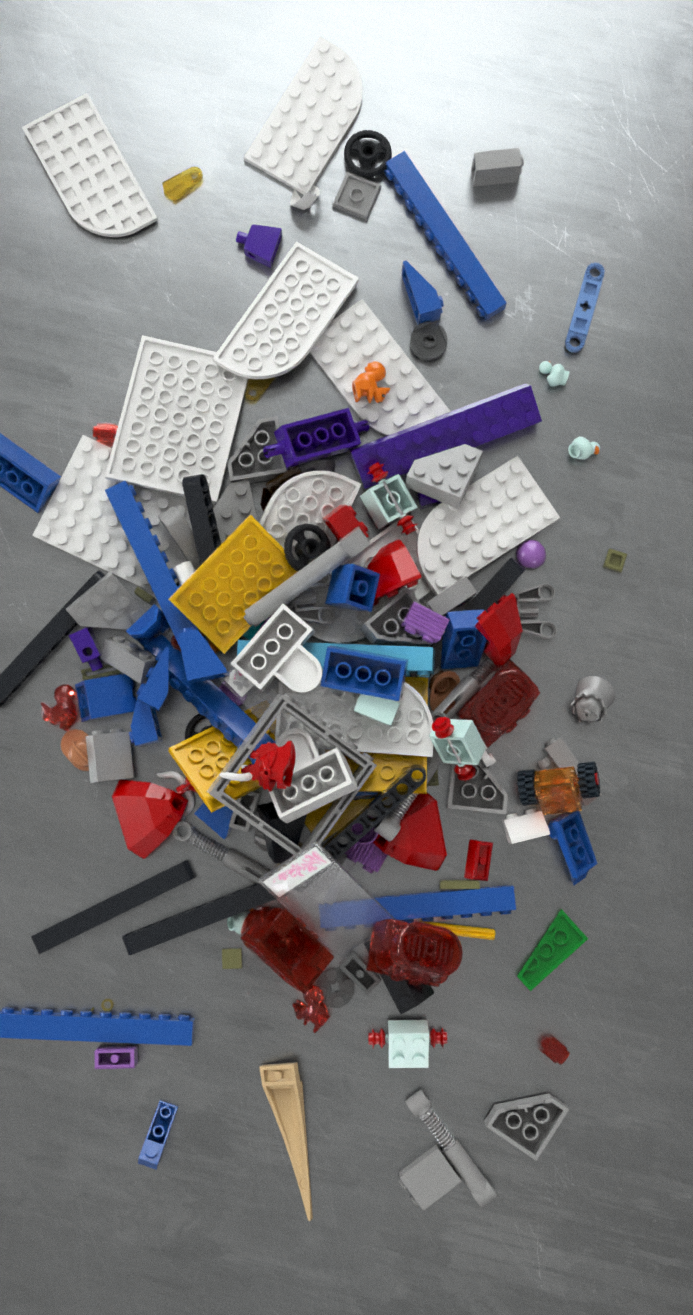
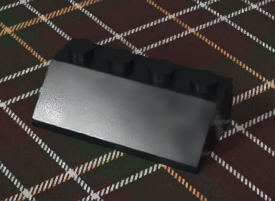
M398 923L364 941V945L400 1014L413 1009L434 994Z

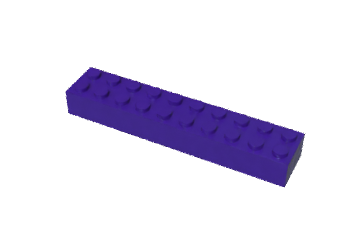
M522 384L349 450L361 486L366 489L379 484L378 482H372L374 478L372 474H367L370 471L369 467L377 462L380 465L384 464L382 469L383 471H388L386 480L397 474L403 475L408 473L414 460L464 444L474 448L542 422L531 385Z

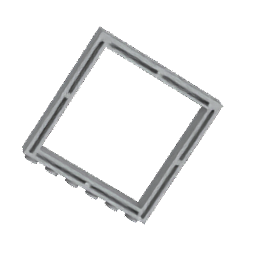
M285 693L284 695L277 694L221 773H237L284 709L359 765L353 774L359 789L334 800L301 848L224 793V789L231 780L218 775L207 790V793L299 858L314 847L318 849L377 765L372 762L374 758L365 752L363 754L358 752V746L349 740L346 743L341 739L342 734L335 729L330 731L325 727L326 722L319 717L314 719L309 715L311 713L310 710L303 705L298 707L294 704L295 699Z

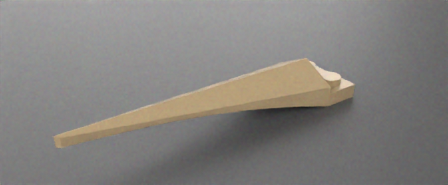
M294 1062L262 1065L259 1067L262 1087L286 1145L306 1215L310 1222L313 1219L303 1085L299 1077L298 1064Z

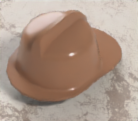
M439 670L429 682L431 691L429 700L432 711L460 683V678L455 672ZM453 701L443 713L447 714L456 702Z
M74 729L68 731L62 737L61 750L76 768L82 771H89L86 736L89 735L82 730Z

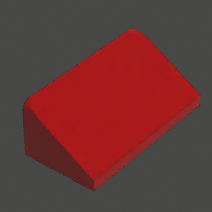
M469 840L465 878L488 881L493 847L492 842Z

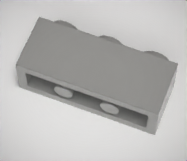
M121 635L105 638L101 660L140 684L147 682L149 678L146 675L150 667L155 668L158 662L155 660L156 657L150 652L142 650L137 644L127 641Z

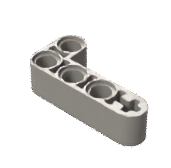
M173 506L160 514L158 518L170 533L187 561H191L196 571L200 567L193 531L179 510Z

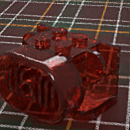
M509 659L455 717L458 720H473L484 744L489 748L505 732L507 734L510 733L518 725L516 722L519 719L521 720L531 711L529 708L541 692L531 678Z
M260 907L253 910L247 915L242 924L240 939L262 963L270 967L282 980L302 994H305L334 959V956L317 940L319 938L317 934L312 930L308 931L305 928L307 925L300 918L296 919L285 908Z
M385 919L373 923L366 970L391 976V980L395 981L409 980L411 985L419 986L425 984L439 987L441 983L447 980L448 975L454 973L460 966L463 950L458 936L449 929L423 922L408 923L395 919Z

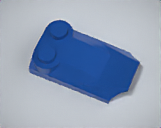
M154 604L126 632L144 647L161 633H167L171 628L163 611Z
M579 809L561 814L548 824L549 836L554 840H558L573 885L586 878L588 871L598 864Z

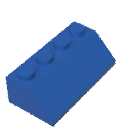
M0 433V486L38 513L53 495L61 476Z
M330 645L326 650L320 686L399 701L405 682L408 659Z

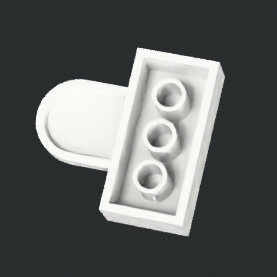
M284 604L278 608L231 662L233 667L262 692L277 677L294 692L307 693L314 690L320 684L323 674L319 661L303 647L314 634V630Z
M299 728L286 730L277 739L276 745L278 747L285 745L287 741L291 740L296 751L291 786L286 789H277L276 783L272 791L269 792L279 819L285 823L296 820L359 789L344 753L338 748L320 755L313 738L306 731Z

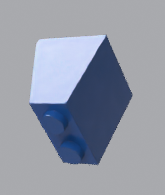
M355 564L340 565L332 571L325 604L342 609L372 612L380 574Z
M194 627L182 629V632L178 633L186 678L190 684L229 676L228 670L198 629L195 630Z
M126 674L84 680L75 684L81 722L134 712L137 700L132 692L134 687L133 679Z
M203 803L194 813L223 839L230 836L232 827H229L233 811L227 806L211 813L205 803Z

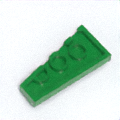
M562 909L517 975L529 991L533 990L588 940L586 935Z

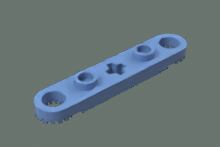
M594 262L588 265L584 274L565 340L567 350L573 353L582 350L585 344L605 273L604 267L600 263ZM597 269L600 275L592 277L590 270ZM584 303H586L587 307L590 308L587 309L586 312L582 311L583 308L580 307L583 306ZM576 338L579 340L580 345L574 347L570 345V340Z

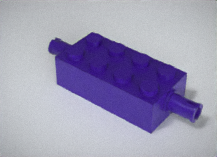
M349 408L281 425L274 432L277 444L264 446L263 452H268V454H265L266 458L281 454L286 468L348 452L362 444L358 433L369 431V424L365 425L368 423L366 419L354 423Z

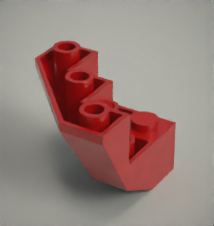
M400 539L383 546L367 565V569L380 574L373 606L379 604V600L383 596L393 597L399 594L398 590L403 586L407 585V588L419 584L418 580L421 579L419 570Z
M513 593L509 596H502L497 601L498 604L493 603L487 609L488 613L483 611L476 618L478 622L475 627L488 640L485 644L487 648L483 652L498 668L504 665L516 653L523 631L516 598Z
M119 780L112 794V800L127 849L145 859L170 835L181 819L189 800L173 790L151 782Z
M427 792L426 794H418L413 803H411V806H409L410 808H407L408 811L400 820L401 828L392 841L388 842L378 834L373 843L383 853L404 864L438 871L447 853L437 800Z

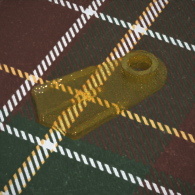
M191 167L162 182L164 195L176 202L202 180L203 173L201 169ZM194 173L198 174L197 178H192V175Z
M276 377L249 379L244 394L245 398L250 401L259 399ZM254 390L256 394L251 396L249 391Z

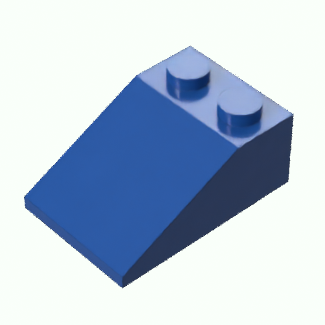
M407 260L403 261L401 276L417 325L423 322L433 323L439 321L440 315L443 313L442 307H444L441 295L438 296L436 289Z
M484 609L447 612L446 618L449 619V622L444 630L445 633L442 639V669L479 666L487 639L475 625L478 622L476 618Z
M137 697L131 723L132 731L129 732L131 743H135V746L143 747L162 742L163 738L156 710L138 701Z

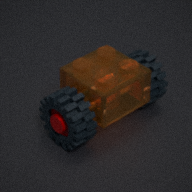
M594 761L578 763V775H576L574 766L536 771L535 769L518 771L517 786L522 805L540 804L543 815L582 811V798L600 796V779L596 763Z

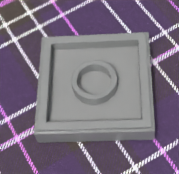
M347 171L333 202V207L367 220L381 185Z

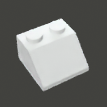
M536 808L525 810V814L519 816L517 813L508 814L506 819L502 820L507 842L511 844L550 835L542 811H536Z

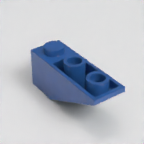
M167 646L164 651L160 649L155 658L158 661L155 668L150 667L146 675L149 679L145 685L141 684L136 693L139 695L138 701L157 711L160 710L168 696L169 648Z
M159 1100L138 1158V1164L157 1170L178 1106Z

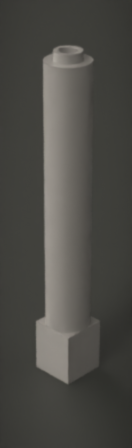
M358 526L330 549L244 611L246 614L244 619L250 626L252 624L258 626L273 615L282 604H288L350 558L352 559L371 545L370 541Z

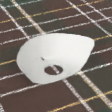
M313 186L310 193H306L302 198L294 189L290 205L302 210L310 208L320 196V189Z

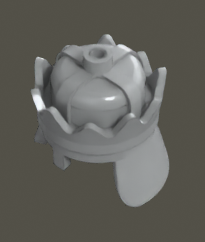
M589 676L581 679L576 687V698L570 705L573 706V714L578 715L580 723L585 720L590 724L596 721L601 723L607 713V708L615 700V690L607 680L601 677Z

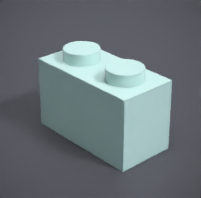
M360 694L354 712L392 726L400 703L395 700Z

